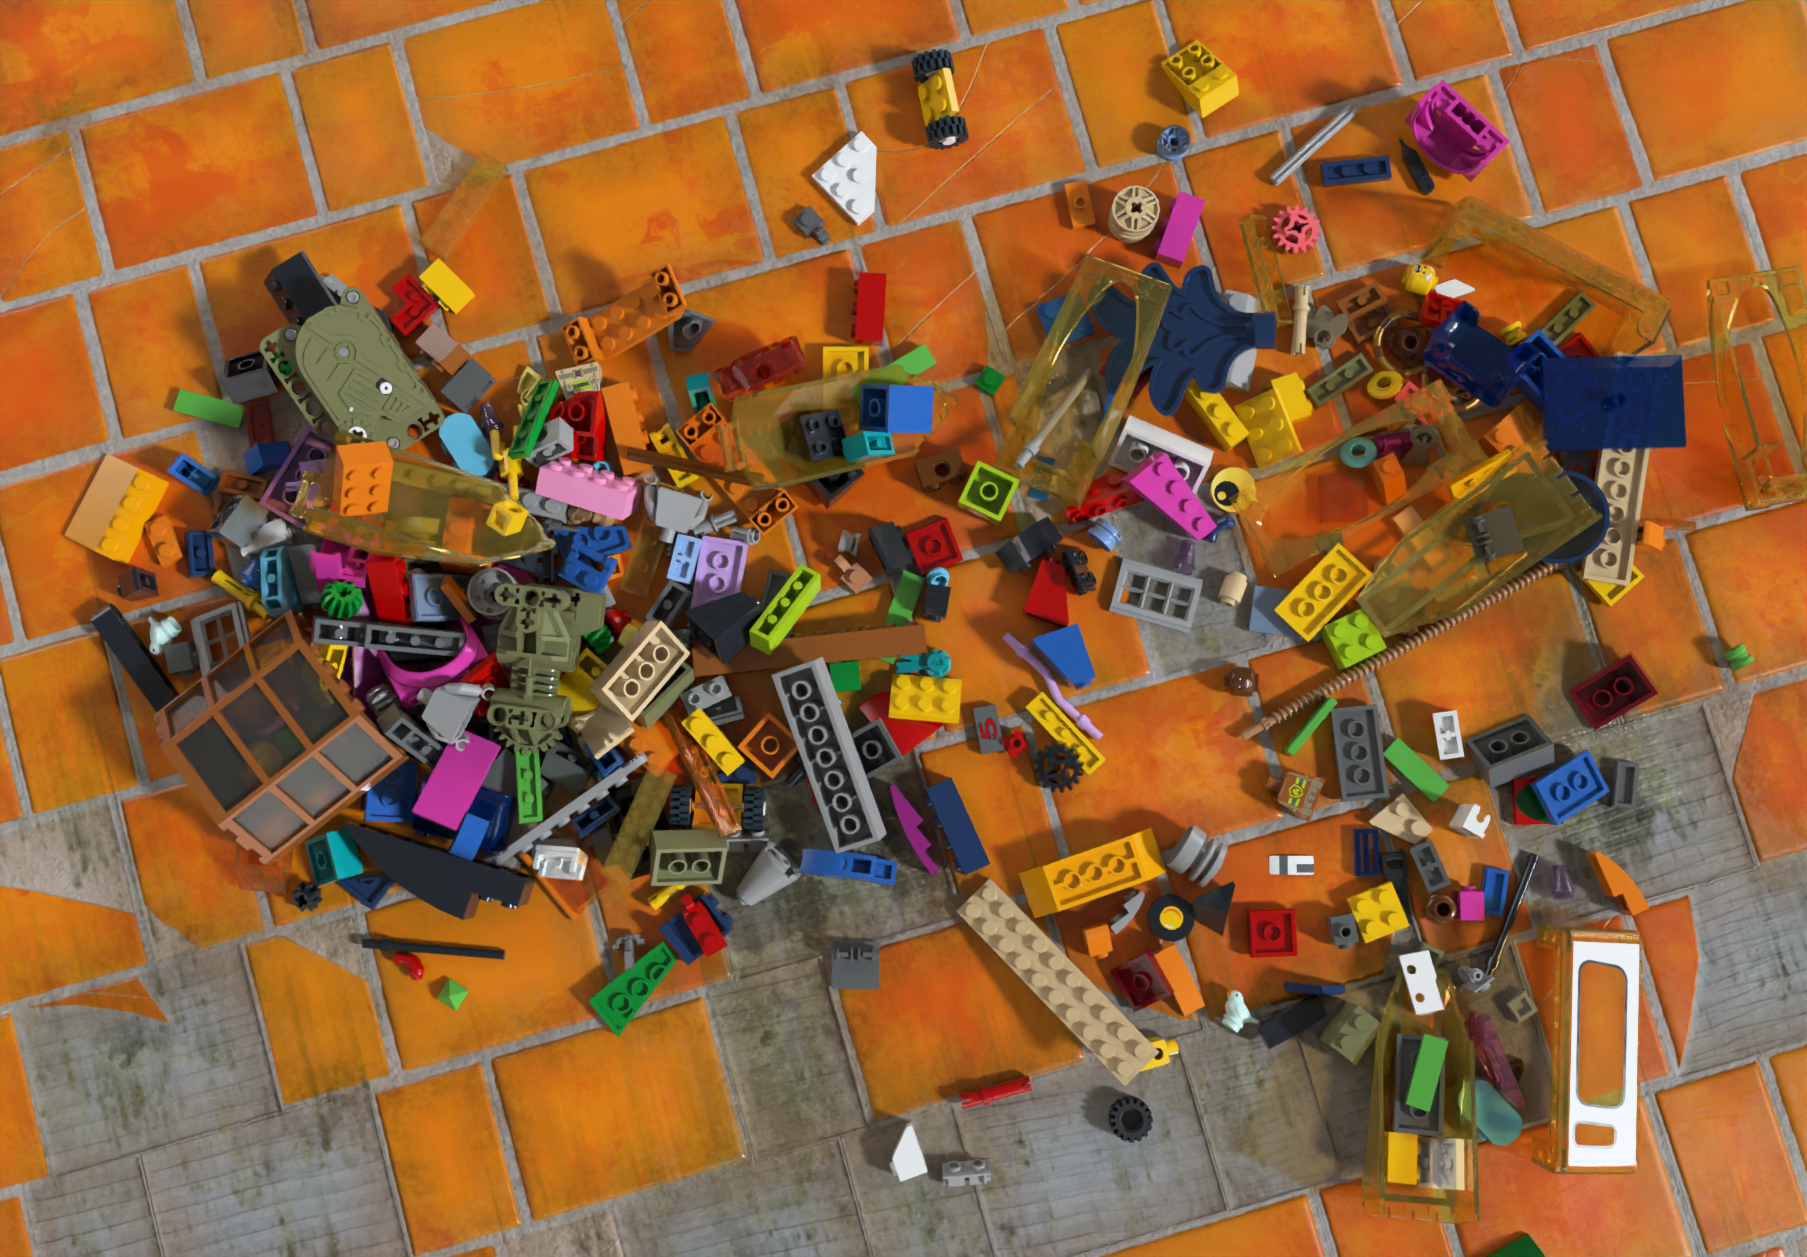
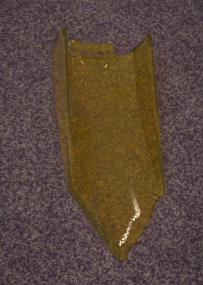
M898 364L737 396L734 398L731 422L715 425L716 433H719L725 465H723L724 472L741 469L754 491L785 487L915 456L920 450L918 448L924 439H929L948 415V409L951 405L957 403L956 395L945 393L943 388L917 374L911 375L905 372L903 367ZM861 383L934 386L932 433H891L895 455L864 462H846L844 455L824 459L812 464V460H809L808 447L804 445L806 440H803L802 437L804 435L801 426L798 425L800 423V416L838 409L846 437L861 432H874L859 430ZM731 429L739 462L736 463L734 462L728 430Z
M340 429L337 430L323 475L310 471L302 472L300 478L302 482L295 503L289 510L290 516L297 519H307L304 532L377 555L482 566L553 549L556 545V541L549 539L543 532L544 528L530 513H528L521 531L507 536L501 535L486 524L495 503L512 499L507 494L508 489L502 483L388 446L393 459L388 512L347 517L339 515L332 497L336 446L376 442ZM311 485H318L312 508H305L304 505ZM519 501L517 502V504L526 509Z

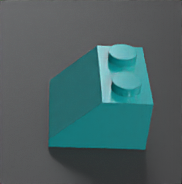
M346 829L328 832L305 841L314 882L317 887L363 873V862L358 854L357 842Z

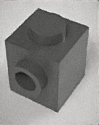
M182 642L164 647L169 674L177 675L178 678H188L193 676V672L201 671L195 643Z
M1346 912L1325 916L1331 945L1338 946V949L1353 947L1352 943L1359 942L1353 913Z

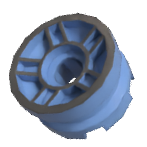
M1180 125L1166 127L1161 132L1157 142L1159 155L1167 161L1182 159L1186 155L1191 143L1189 132ZM1173 140V142L1178 145L1172 146L1170 144V141Z
M1097 518L1094 522L1095 526L1093 528L1090 527L1086 534L1103 550L1111 552L1115 548L1114 544L1119 543L1123 537L1122 535L1117 536L1118 531L1110 523L1102 518Z

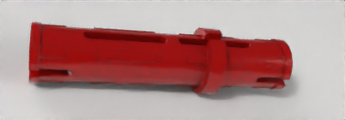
M1029 1076L987 1088L981 1086L980 1090L960 1094L961 1101L971 1099L962 1103L963 1109L983 1103L988 1105L990 1101L1032 1091L1031 1084L1021 1086V1084L1030 1082Z

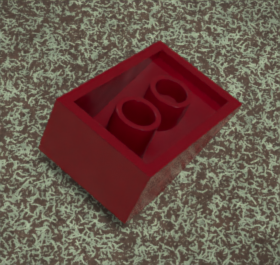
M1631 651L1568 692L1593 728L1597 730L1657 695L1659 689Z

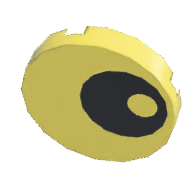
M1230 467L1220 471L1214 477L1210 485V496L1220 510L1226 513H1239L1246 510L1253 503L1256 497V484L1253 477L1247 471L1241 468Z

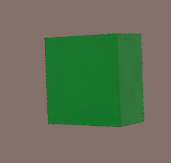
M858 661L829 664L831 681L836 693L861 691Z

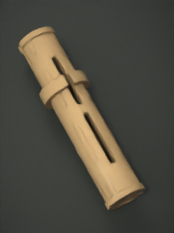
M1304 285L1295 286L1294 306L1291 308V312H1293V328L1290 354L1295 355L1296 353V356L1305 355L1307 313L1310 312V306H1308L1310 287L1305 286L1303 288Z

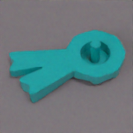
M938 649L931 650L925 656L922 654L903 656L900 658L911 662L896 663L898 667L896 674L925 670L929 676L941 678L951 669L949 655L945 651Z

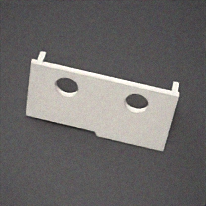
M1429 950L1398 956L1415 1014L1422 1016L1443 1010L1444 1007L1435 981L1437 976ZM1409 965L1415 967L1416 971L1414 974H1409L1407 972V967ZM1417 993L1424 996L1423 1002L1416 1001L1415 996Z

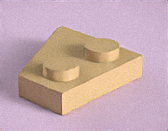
M1404 793L1399 794L1367 821L1368 824L1376 826L1413 845H1416L1433 831Z

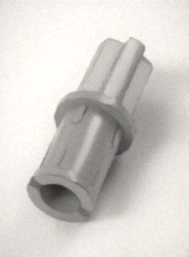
M735 510L715 517L712 514L710 518L703 520L693 529L694 534L698 538L713 531L719 532V528L737 522L738 516Z

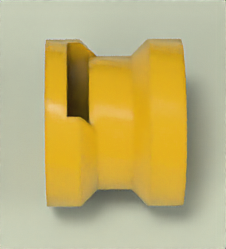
M1520 321L1507 326L1499 332L1501 337L1505 338L1507 348L1528 338L1527 333L1521 329L1522 324Z

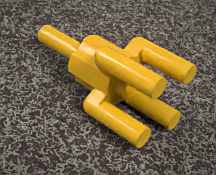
M519 425L513 427V437H515ZM492 430L490 431L492 458L498 460L501 478L508 480L509 499L516 501L519 499L518 480L524 475V468H528L530 463L525 458L512 460L507 455L510 448L506 449V443L500 442V432Z

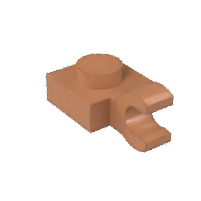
M841 555L834 560V563L845 573L840 579L856 595L873 579L857 562L851 566Z

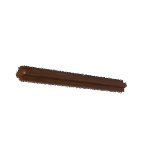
M629 447L627 451V459L630 461L761 488L764 478L759 474Z

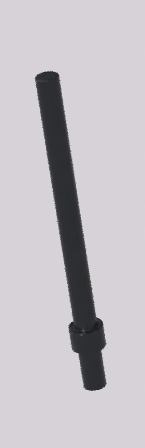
M1531 853L1491 956H1487L1484 964L1486 965L1485 975L1493 976L1495 970H1499L1502 962L1500 961L1502 952L1540 858L1537 854Z
M382 938V940L363 939L362 948L380 949L381 952L387 953L404 951L505 959V950L393 941L392 938Z

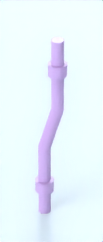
M1008 632L1002 639L1015 650V654L1020 659L1024 658L1043 676L1055 703L1076 722L1075 725L1081 730L1084 729L1098 741L1103 734L1090 723L1091 720L1085 714H1080L1062 697L1051 671L1029 651L1030 648L1024 643L1021 644Z

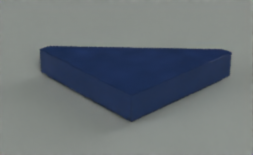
M388 875L339 881L341 886L371 910L376 908L396 883Z
M1285 981L1284 990L1321 996L1340 995L1345 993V985Z

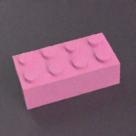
M558 457L540 467L535 494L619 520H624L638 510L643 485L637 483L636 479L632 477L621 478L615 476V473L612 471H598L589 464L572 463V460L566 457Z

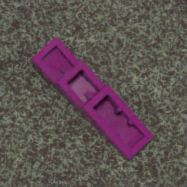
M893 784L890 789L904 832L917 856L930 874L933 875L939 869L924 852L931 844L917 828L923 822V819Z

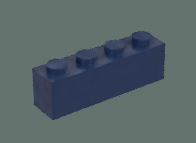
M947 779L927 788V794L924 795L928 807H934L937 815L933 818L938 829H944L947 837L943 838V841L948 851L953 850L956 859L952 861L957 872L962 871L964 875H967L989 865V859L953 779Z

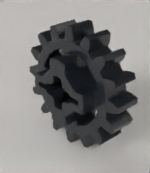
M1055 741L1052 748L1046 744L1044 746L1045 752L1039 750L1037 753L1040 759L1038 758L1033 761L1034 764L1038 765L1033 770V773H1039L1036 781L1043 780V788L1045 789L1049 785L1051 786V792L1059 788L1060 792L1063 793L1066 786L1069 790H1072L1074 787L1072 782L1078 784L1080 779L1077 776L1084 774V771L1079 769L1084 765L1083 761H1078L1081 753L1074 754V746L1067 749L1066 742H1063L1061 747H1059L1057 741ZM1057 752L1063 753L1067 755V757L1060 756ZM1047 757L1049 765L1048 768L1044 770V761ZM1056 764H1065L1062 770L1057 769L1052 771ZM1073 764L1074 772L1071 777L1069 767ZM1052 777L1059 779L1060 782L1054 781L1050 778Z

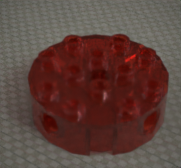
M794 335L729 362L728 365L718 368L712 374L721 387L723 398L733 402L742 398V394L749 391L754 395L765 390L764 385L770 382L776 385L787 380V374L791 372L795 374L806 369L808 359L801 349L798 336Z

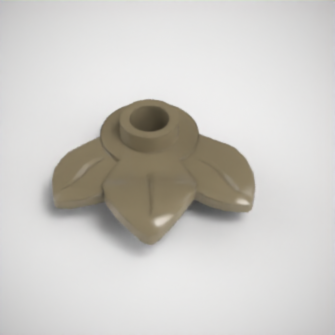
M1321 305L1314 319H1307L1306 336L1313 339V343L1319 349L1326 350L1331 348L1336 342V337L1342 335L1347 329V314L1343 313L1334 317V314L1326 305ZM1328 335L1329 339L1327 342H1321V337Z

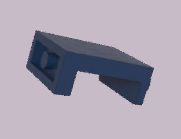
M705 891L695 899V902L701 900L703 905H706L723 936L734 929L732 925L734 920L726 911L724 913L721 912L717 907L720 903L712 893L707 894ZM681 910L658 929L684 962L690 965L704 951L684 919L683 910Z

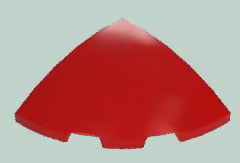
M601 391L573 394L574 397L554 405L548 413L550 415L544 424L560 417L573 428L574 451L561 457L604 462L606 422Z
M891 691L873 695L857 705L870 722L881 718L903 757L946 724L943 722L889 718Z

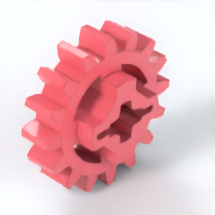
M1296 205L1294 210L1287 206L1285 213L1280 210L1277 214L1278 218H1274L1272 224L1275 226L1271 227L1270 232L1275 233V235H1273L1271 240L1279 242L1276 246L1277 249L1284 247V254L1291 250L1292 256H1295L1297 251L1303 255L1306 252V248L1311 250L1314 247L1313 243H1317L1319 237L1316 235H1319L1321 229L1316 228L1320 221L1312 219L1315 215L1314 212L1307 214V207L1300 211L1299 205ZM1286 220V227L1281 230L1282 222ZM1310 231L1309 238L1305 241V234Z

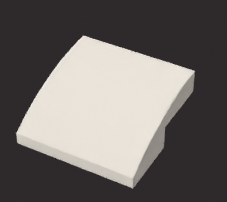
M1418 1138L1421 1143V1151L1417 1155V1165L1420 1166V1178L1417 1180V1187L1465 1190L1464 1139Z

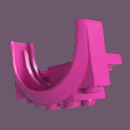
M1444 80L1438 85L1435 84L1418 101L1404 121L1412 128L1417 144L1431 161L1449 172L1462 174L1470 182L1510 142ZM1436 110L1441 113L1440 117L1438 116Z
M332 489L329 517L320 552L317 553L314 550H310V570L317 579L318 593H322L327 583L332 584L334 580L340 583L346 580L347 584L355 583V587L371 588L365 563L372 554H380L383 551L382 534L388 519L387 513L339 517L332 497Z
M462 615L458 617L464 628L462 632L465 633V645L454 660L441 668L428 672H409L395 666L384 650L377 654L381 667L404 709L420 703L417 700V695L422 688L425 687L434 692L436 688L447 683H460V679L489 656L472 626L466 622Z

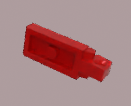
M690 893L682 896L680 899L686 908L682 911L684 919L706 957L708 958L728 946L706 905H703L701 900L695 902Z

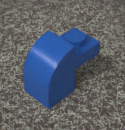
M466 813L456 836L451 842L449 853L472 861L483 840L489 821Z

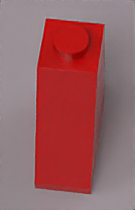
M1047 557V560L1042 559L1022 613L1065 628L1068 626L1069 618L1064 566L1059 565L1060 561Z

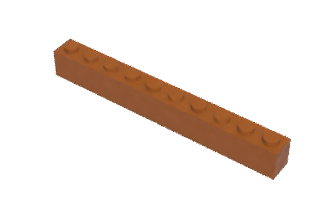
M919 621L905 622L906 626L896 627V623L883 624L882 629H873V626L859 627V631L850 632V628L837 629L835 634H827V631L813 632V636L804 637V633L790 634V638L783 639L771 656L752 647L749 643L724 665L701 644H698V648L692 649L694 677L706 678L788 669L822 656L825 664L828 665L831 663L927 654L924 624H919Z

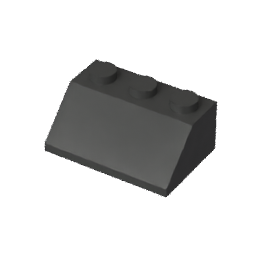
M1530 715L1465 740L1478 774L1490 789L1555 763L1554 743Z

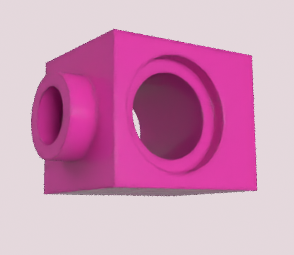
M1461 886V891H1453V901L1457 908L1454 919L1484 921V892L1476 891L1474 886Z

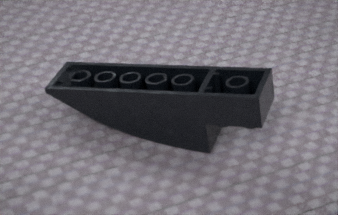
M345 822L344 828L384 873L422 901L461 920L474 918L480 899L487 902L498 900L501 901V906L510 909L528 904L536 879L534 876L502 866L496 867L495 864L476 858L469 861L449 853L450 850L364 823Z

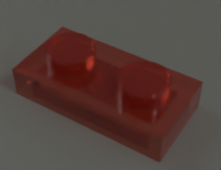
M262 399L243 403L250 447L252 448L257 443L275 442L269 400Z

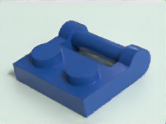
M576 539L558 576L587 592L602 593L617 565V560L612 557L607 558L586 546L582 540ZM580 554L603 565L602 572L578 560Z

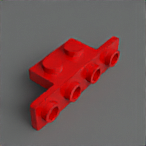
M1121 470L1079 484V491L1084 502L1064 509L1067 525L1081 523L1084 520L1102 516L1105 513L1123 509L1129 505L1146 500L1121 481L1125 477Z

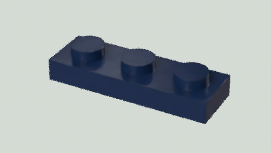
M1389 156L1325 162L1320 165L1323 188L1388 181L1392 178Z

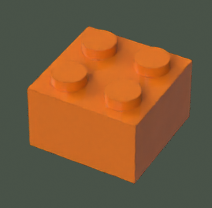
M769 712L737 747L772 779H775L799 752L793 733Z

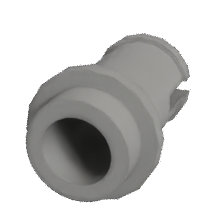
M733 525L730 528V531L738 533H729L731 540L743 541L748 545L759 542L760 533L755 527L743 528Z

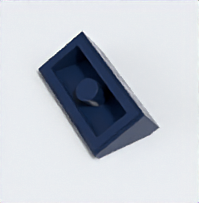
M207 530L186 531L184 534L188 579L211 577L215 574L212 537L206 534Z
M607 795L571 820L570 824L577 834L583 838L621 810L611 796Z

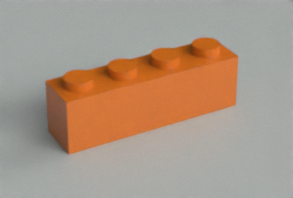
M628 381L601 388L624 476L636 478L654 473L653 465L627 459L629 447L648 450L647 444H650L647 430L643 431L641 422H644L642 410L636 407L635 401L639 400L636 388H631Z

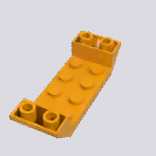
M1150 827L1130 834L1127 837L1018 874L1033 917L1037 918L1148 881L1167 871Z

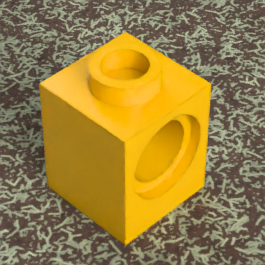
M512 499L495 503L486 524L501 535L507 536L521 531L529 511Z

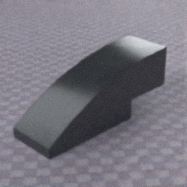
M1312 994L1274 1013V1016L1255 1026L1265 1046L1271 1049L1312 1026L1328 1014L1319 996Z

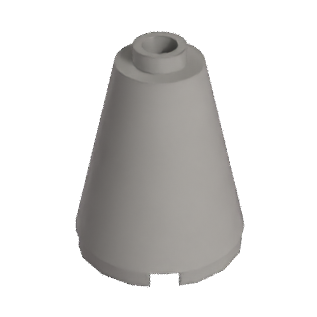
M768 842L763 847L736 888V897L743 905L748 904L752 906L796 881L801 876V873H796V870L799 868L795 861L784 849L779 851L775 849L774 846L777 844L774 842Z

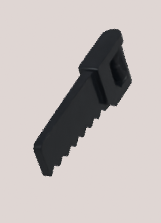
M1402 848L1396 852L1380 853L1381 873L1387 882H1392L1410 924L1406 879L1408 871L1405 849ZM1400 861V868H1389L1387 862Z

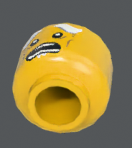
M1414 263L1411 267L1407 266L1402 279V284L1405 285L1406 291L1419 295H1426L1430 289L1434 290L1438 282L1434 267L1421 263Z

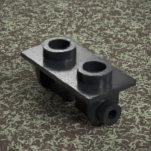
M551 536L550 542L546 541V538L543 537L538 559H543V563L536 562L534 569V579H536L538 584H545V580H549V585H552L553 579L558 577V566L553 565V556H558V543H554V536Z

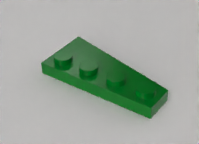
M663 939L634 962V969L624 970L589 998L590 1004L617 1037H619L629 1021L636 1015L639 1008L646 1002L656 986L676 963L678 956Z

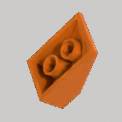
M1525 397L1477 440L1476 443L1490 458L1505 449L1513 453L1521 445L1524 446L1532 457L1558 429ZM1521 455L1515 461L1517 469L1526 462Z

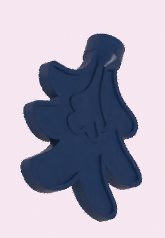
M1153 262L1148 264L1140 273L1137 282V292L1142 304L1126 297L1106 279H1100L1095 282L1090 290L1089 305L1094 317L1108 333L1121 339L1110 352L1105 365L1104 374L1107 389L1114 396H1123L1130 391L1144 372L1153 367L1149 379V397L1155 409L1166 417L1174 415L1178 410L1186 389L1194 378L1200 389L1213 395L1219 394L1226 387L1229 371L1240 355L1251 349H1275L1276 312L1259 311L1256 313H1246L1229 307L1219 297L1215 288L1212 271L1205 265L1195 266L1190 269L1184 276L1182 288L1179 289L1159 263Z

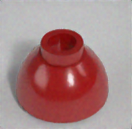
M607 609L605 610L603 624L611 631L614 639L619 640L624 627L632 621L631 615L627 610Z

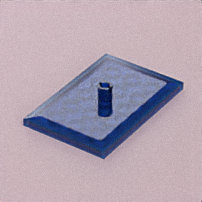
M1682 355L1542 358L1539 360L1544 451L1686 447Z

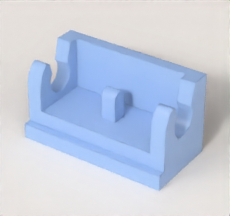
M682 534L677 535L667 579H672L675 582L692 587L699 560L701 539Z

